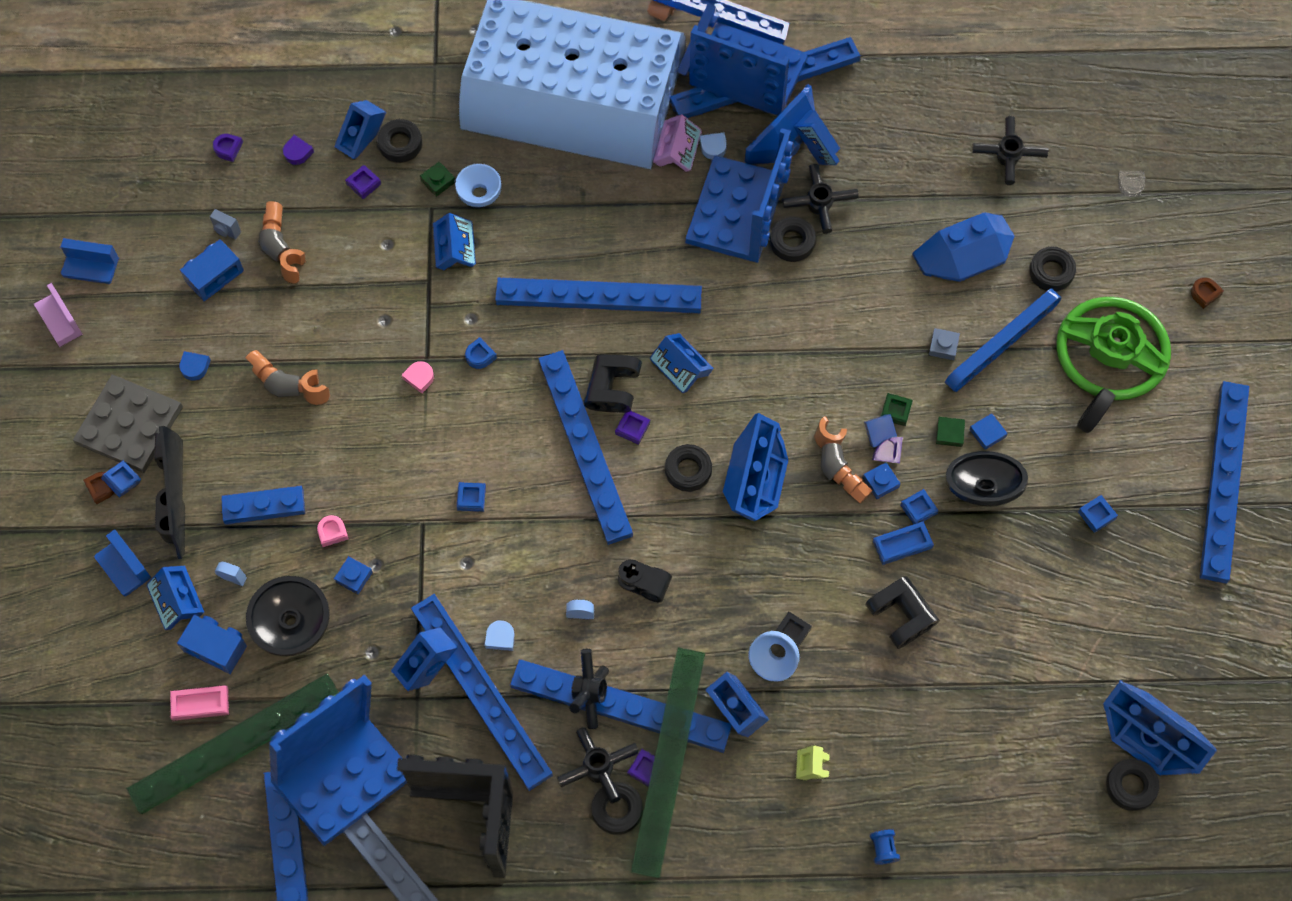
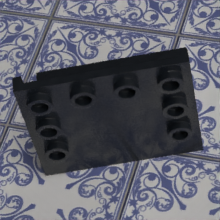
M407 755L406 759L398 758L397 771L402 772L411 790L410 797L489 802L484 803L483 821H485L487 832L481 833L480 851H482L487 868L491 869L493 877L505 878L513 802V790L506 766L483 764L482 760L474 758L466 759L465 762H454V759L450 757H436V760H424V757L420 755Z

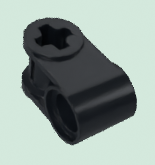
M632 559L622 562L618 571V582L621 588L657 603L663 601L672 579V575L665 570L651 567ZM630 572H634L635 575H633L631 579L626 577V575H629Z

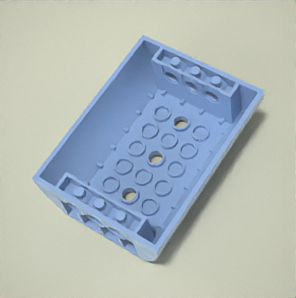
M487 0L462 74L459 103L460 128L462 130L651 169L669 109L670 96L673 95L679 74L677 70L685 53V34L525 0ZM522 44H527L530 46V48L526 51H521L518 49V47ZM575 54L578 56V59L569 61L566 59V56ZM617 64H624L627 66V68L625 70L618 71L614 69V66H616Z

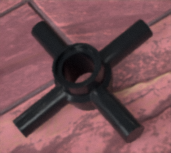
M1007 116L1005 118V136L998 145L973 143L972 153L997 155L999 163L1005 166V184L1013 185L1015 184V165L1022 156L1047 158L1048 148L1023 146L1022 139L1015 135V117Z
M811 164L809 171L813 186L805 196L783 198V208L808 205L811 212L819 215L822 233L828 234L832 232L828 211L833 203L858 199V189L833 192L830 185L822 182L819 165ZM817 197H822L824 200H819Z
M585 648L580 651L582 676L576 675L573 680V701L569 705V710L577 714L585 705L587 728L594 730L598 728L596 703H603L606 698L607 682L605 678L609 674V669L606 666H600L594 674L592 650Z
M582 727L576 731V734L586 752L583 766L558 776L559 785L563 787L587 776L592 782L601 783L611 804L617 803L621 797L610 777L613 766L618 762L639 754L637 745L633 743L609 754L604 748L595 747L587 729ZM598 762L604 764L599 768L592 767L593 764Z

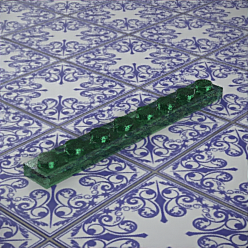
M679 647L677 649L631 873L657 879H660L705 659L704 652Z
M328 673L129 786L127 790L138 812L141 815L269 742L279 731H287L294 726L296 720L301 715L307 712L311 714L319 708V704L326 697L336 696L339 692Z

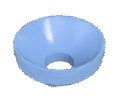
M472 164L458 174L455 183L456 191L459 198L465 204L472 207H484L490 205L498 198L501 191V178L498 172L491 166ZM482 187L487 190V193L483 197H475L472 194L473 190Z
M770 631L761 634L753 641L749 649V661L753 670L762 678L769 681H783L793 675L797 669L799 651L795 642L790 637L780 632ZM773 644L781 645L785 649V656H775L771 652V646Z

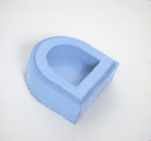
M724 133L700 135L701 151L706 158L713 160L714 155L724 156L726 152Z
M219 562L214 571L216 575L224 580L243 586L247 579L240 567L226 562Z
M586 600L569 601L566 604V618L594 619V605Z
M502 620L493 622L486 632L485 648L513 651L515 635L512 626Z

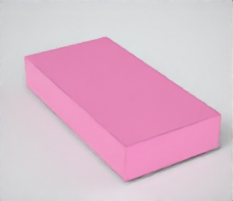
M226 685L170 691L171 719L173 721L229 715L228 687Z

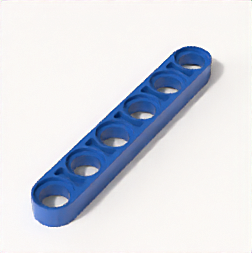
M1049 289L947 377L945 384L953 392L960 390L1059 304L1062 297L1053 289Z

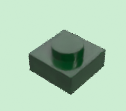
M437 162L420 175L423 184L436 197L456 183L455 177L440 162Z

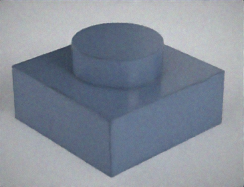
M216 209L210 215L215 232L223 237L228 235L237 239L241 230L235 218Z
M934 328L929 355L954 360L960 333Z

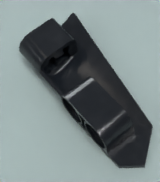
M159 426V433L155 434L154 459L158 467L164 470L165 488L160 490L156 496L155 526L165 542L175 545L177 558L182 559L185 554L183 440L168 427ZM169 525V530L165 531V528Z

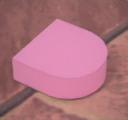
M415 362L402 374V379L420 393H423L432 384L434 373L428 363Z
M333 515L326 516L319 522L317 531L322 547L349 539L344 523L339 517Z

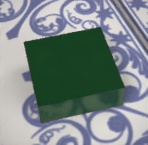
M887 393L881 416L891 414L893 423L906 426L913 400Z
M939 417L936 444L962 447L964 444L965 419Z

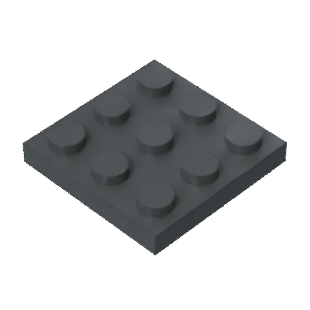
M112 374L73 441L76 445L119 463L124 460L129 467L145 473L154 458L155 434L159 433V426H166L170 429L183 406L181 402Z

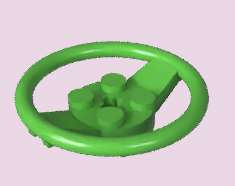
M1120 297L1090 299L1070 311L1058 330L1056 346L1058 359L1063 370L1078 387L1094 396L1103 387L1091 383L1075 369L1068 355L1067 338L1089 345L1090 355L1106 366L1123 370L1132 364L1152 375L1147 381L1133 388L1122 390L1108 389L1115 395L1114 400L1132 399L1148 393L1161 382L1168 371L1171 360V344L1167 331L1151 311L1134 301ZM1101 307H1117L1129 310L1142 317L1152 327L1159 340L1161 353L1146 339V334L1143 333L1142 328L1139 326V320L1130 314L1116 312L1114 315L1102 316L1100 319L1080 316L1090 310ZM1114 338H1119L1120 342L1115 341Z

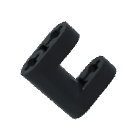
M597 355L594 360L584 406L598 412H630L634 397L625 391L612 390L614 377H638L642 361L629 355Z
M907 576L898 579L876 593L865 603V606L873 616L882 613L897 603L909 619V622L895 630L889 637L897 649L914 641L940 621Z

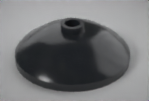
M977 451L964 454L952 461L946 470V484L949 490L961 500L977 506L991 507L1007 504L1020 497L1026 490L1028 483L1027 471L1019 461L1008 455L992 451Z
M282 576L268 581L254 593L246 611V625L253 641L262 650L277 656H294L311 649L325 634L330 619L329 604L322 590L312 581L299 576ZM289 619H296L293 625H287Z

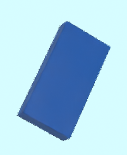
M924 521L873 538V544L882 565L932 549L934 546Z

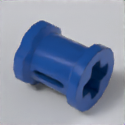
M882 830L870 834V839L874 842L876 858H874L876 865L894 863L900 860V855L896 854L893 839L895 836L894 830Z

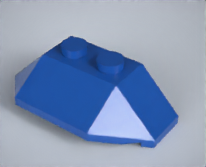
M807 84L793 101L746 148L745 163L750 165L775 163L781 128L791 131L790 141L794 142L791 156L797 153L803 140L794 126L809 110H815L812 86Z
M984 212L939 230L916 249L912 255L923 275H933L942 279L960 282L1004 264L1010 251L1014 234L1003 216Z
M756 413L734 443L723 488V493L731 510L752 521H756L778 508L788 464L785 444L780 434V424L760 413Z
M1119 681L1103 703L1112 741L1136 759L1149 764L1158 775L1200 773L1217 751L1190 722L1148 692L1123 681Z

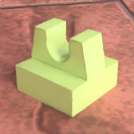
M810 746L798 750L796 778L808 780L829 777V771L822 769V762L829 761L830 755L823 752V748L818 746Z

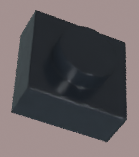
M788 612L775 631L790 637L799 648L812 626L793 613Z

